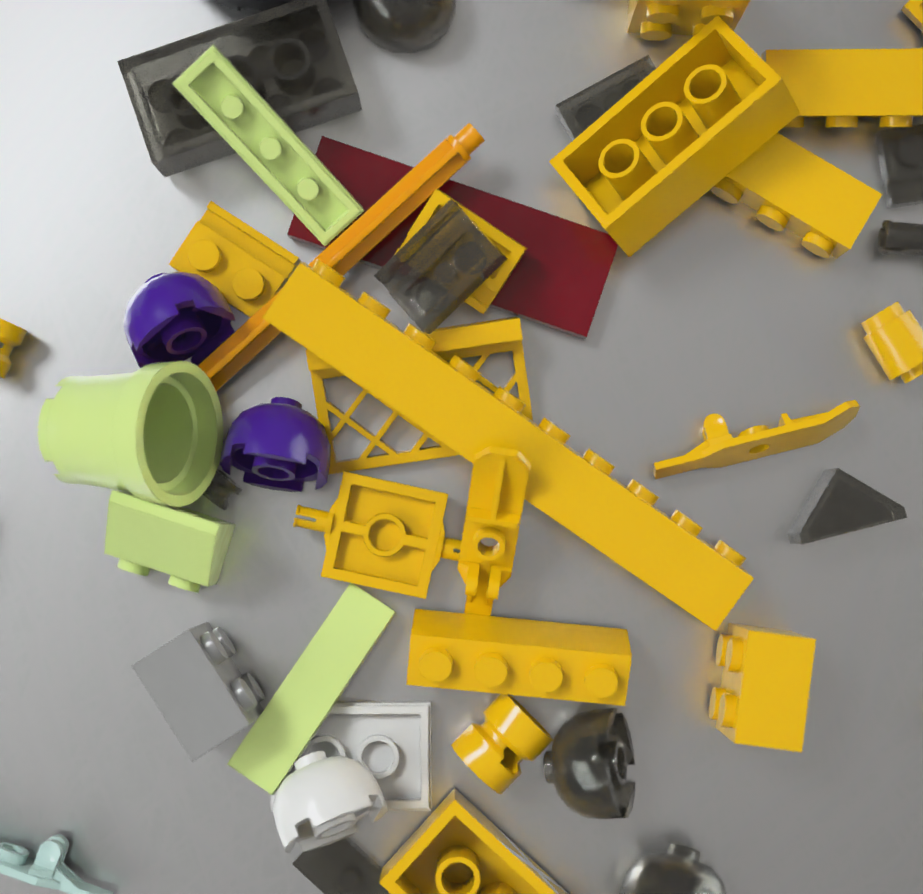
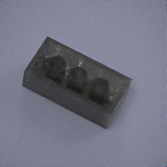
M295 0L117 61L151 162L164 178L237 153L172 84L212 44L220 50L295 133L362 110L359 93L326 0Z

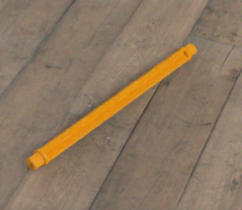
M470 123L463 127L454 137L450 134L308 265L313 267L319 259L344 276L433 194L435 189H439L472 159L470 154L485 141L484 138ZM279 292L198 365L209 377L216 392L282 333V331L262 318Z

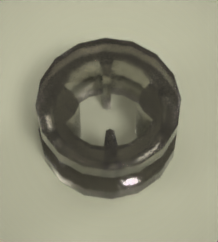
M217 468L211 484L203 495L221 509L227 510L230 506L228 498L232 494L239 495L243 489L227 474Z

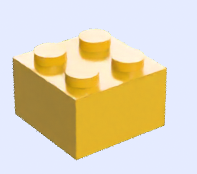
M729 623L727 634H720L716 649L717 666H723L721 687H713L710 697L709 717L712 720H716L715 728L733 743L802 752L816 639L787 630Z

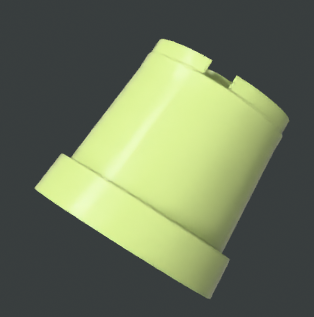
M190 362L154 363L132 373L66 377L56 385L62 387L55 398H46L41 408L38 422L40 451L44 461L54 463L60 473L54 475L64 483L127 491L137 498L148 502L182 507L193 503L203 495L211 484L220 462L223 446V416L220 401L206 373Z

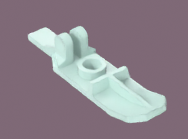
M61 834L53 835L40 846L35 859L28 857L29 851L20 845L0 842L1 874L34 886L56 889L68 894H114L112 891L84 882L63 863L69 848V842Z

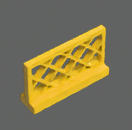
M515 316L421 330L436 341L431 350L446 361L451 360L454 355L460 358L480 356L473 365L477 370L480 369L490 354L512 351L515 372L503 388L510 391L514 384H517L518 398L526 404L521 413L533 421L519 317ZM306 349L318 420L324 426L331 446L329 474L460 455L363 387H361L363 390L346 413L341 411L327 400L324 379L345 375ZM482 375L477 379L494 393L498 389L497 386ZM367 393L393 411L376 435L350 417ZM329 411L341 419L333 430L331 428ZM398 415L423 433L411 450L398 452L381 440V437ZM345 423L371 441L358 458L336 460L333 439ZM428 437L439 444V446L421 448ZM376 445L386 452V454L368 456Z

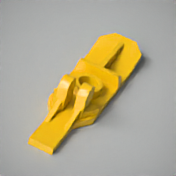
M856 400L846 401L829 412L792 420L787 413H783L780 416L778 427L769 429L767 425L753 426L742 431L735 438L732 437V434H729L726 422L721 415L716 413L709 414L704 419L703 443L686 455L655 462L653 464L654 478L659 479L699 468H722L818 444L850 423L857 416L860 405Z
M490 446L476 453L474 457L457 568L466 584L465 595L467 597L464 609L466 614L491 616L493 600L498 599L499 588L511 577L531 465L530 461L519 450ZM489 537L495 539L498 544L486 546L480 540Z

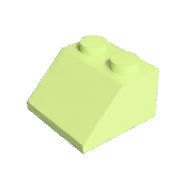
M112 490L108 503L104 554L119 558L117 567L122 570L148 576L151 568L170 574L168 584L199 593L201 585L209 587L217 584L236 524L184 507H173L148 502L137 498L131 492Z

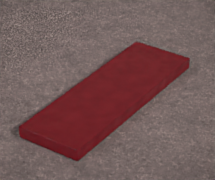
M322 136L315 155L362 205L364 212L326 246L314 236L295 214L287 233L288 237L323 250L326 249L414 167ZM450 179L444 183L439 190L528 248L500 292L492 301L490 307L586 339L618 248L615 240L608 233ZM429 197L359 262L450 293L394 255L408 236L409 230L430 199Z

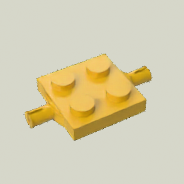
M343 471L338 498L329 512L298 504L296 515L315 518L316 521L295 517L293 527L324 533L326 554L321 577L426 599L431 573L440 561V558L459 561L460 552L453 551V549L460 550L462 541L445 537L443 517L448 493Z

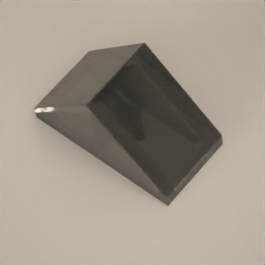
M826 469L790 528L788 537L790 544H806L907 518V515L902 505L841 469Z

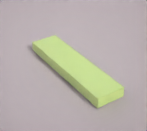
M214 44L173 81L172 84L324 246L364 212L362 205Z
M350 583L227 764L271 795H275L281 783L294 767V763L300 758L396 612L358 586Z

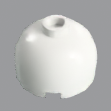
M324 751L307 754L294 763L296 771L287 776L281 783L275 794L273 808L276 827L286 853L292 852L296 842H298L301 852H306L342 840L359 832L356 826L357 820L369 814L373 824L387 812V804L381 789L369 769L361 762L348 757L334 756L327 758Z

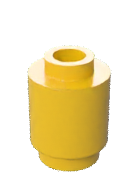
M897 301L861 323L867 333L863 339L889 380L900 376L906 384L923 374V329L910 309L905 312Z

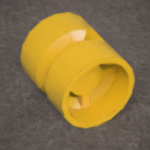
M499 694L483 711L485 721L482 724L471 723L451 744L462 761L487 786L500 795L520 776V763L523 760L534 761L554 740L549 732L512 695Z

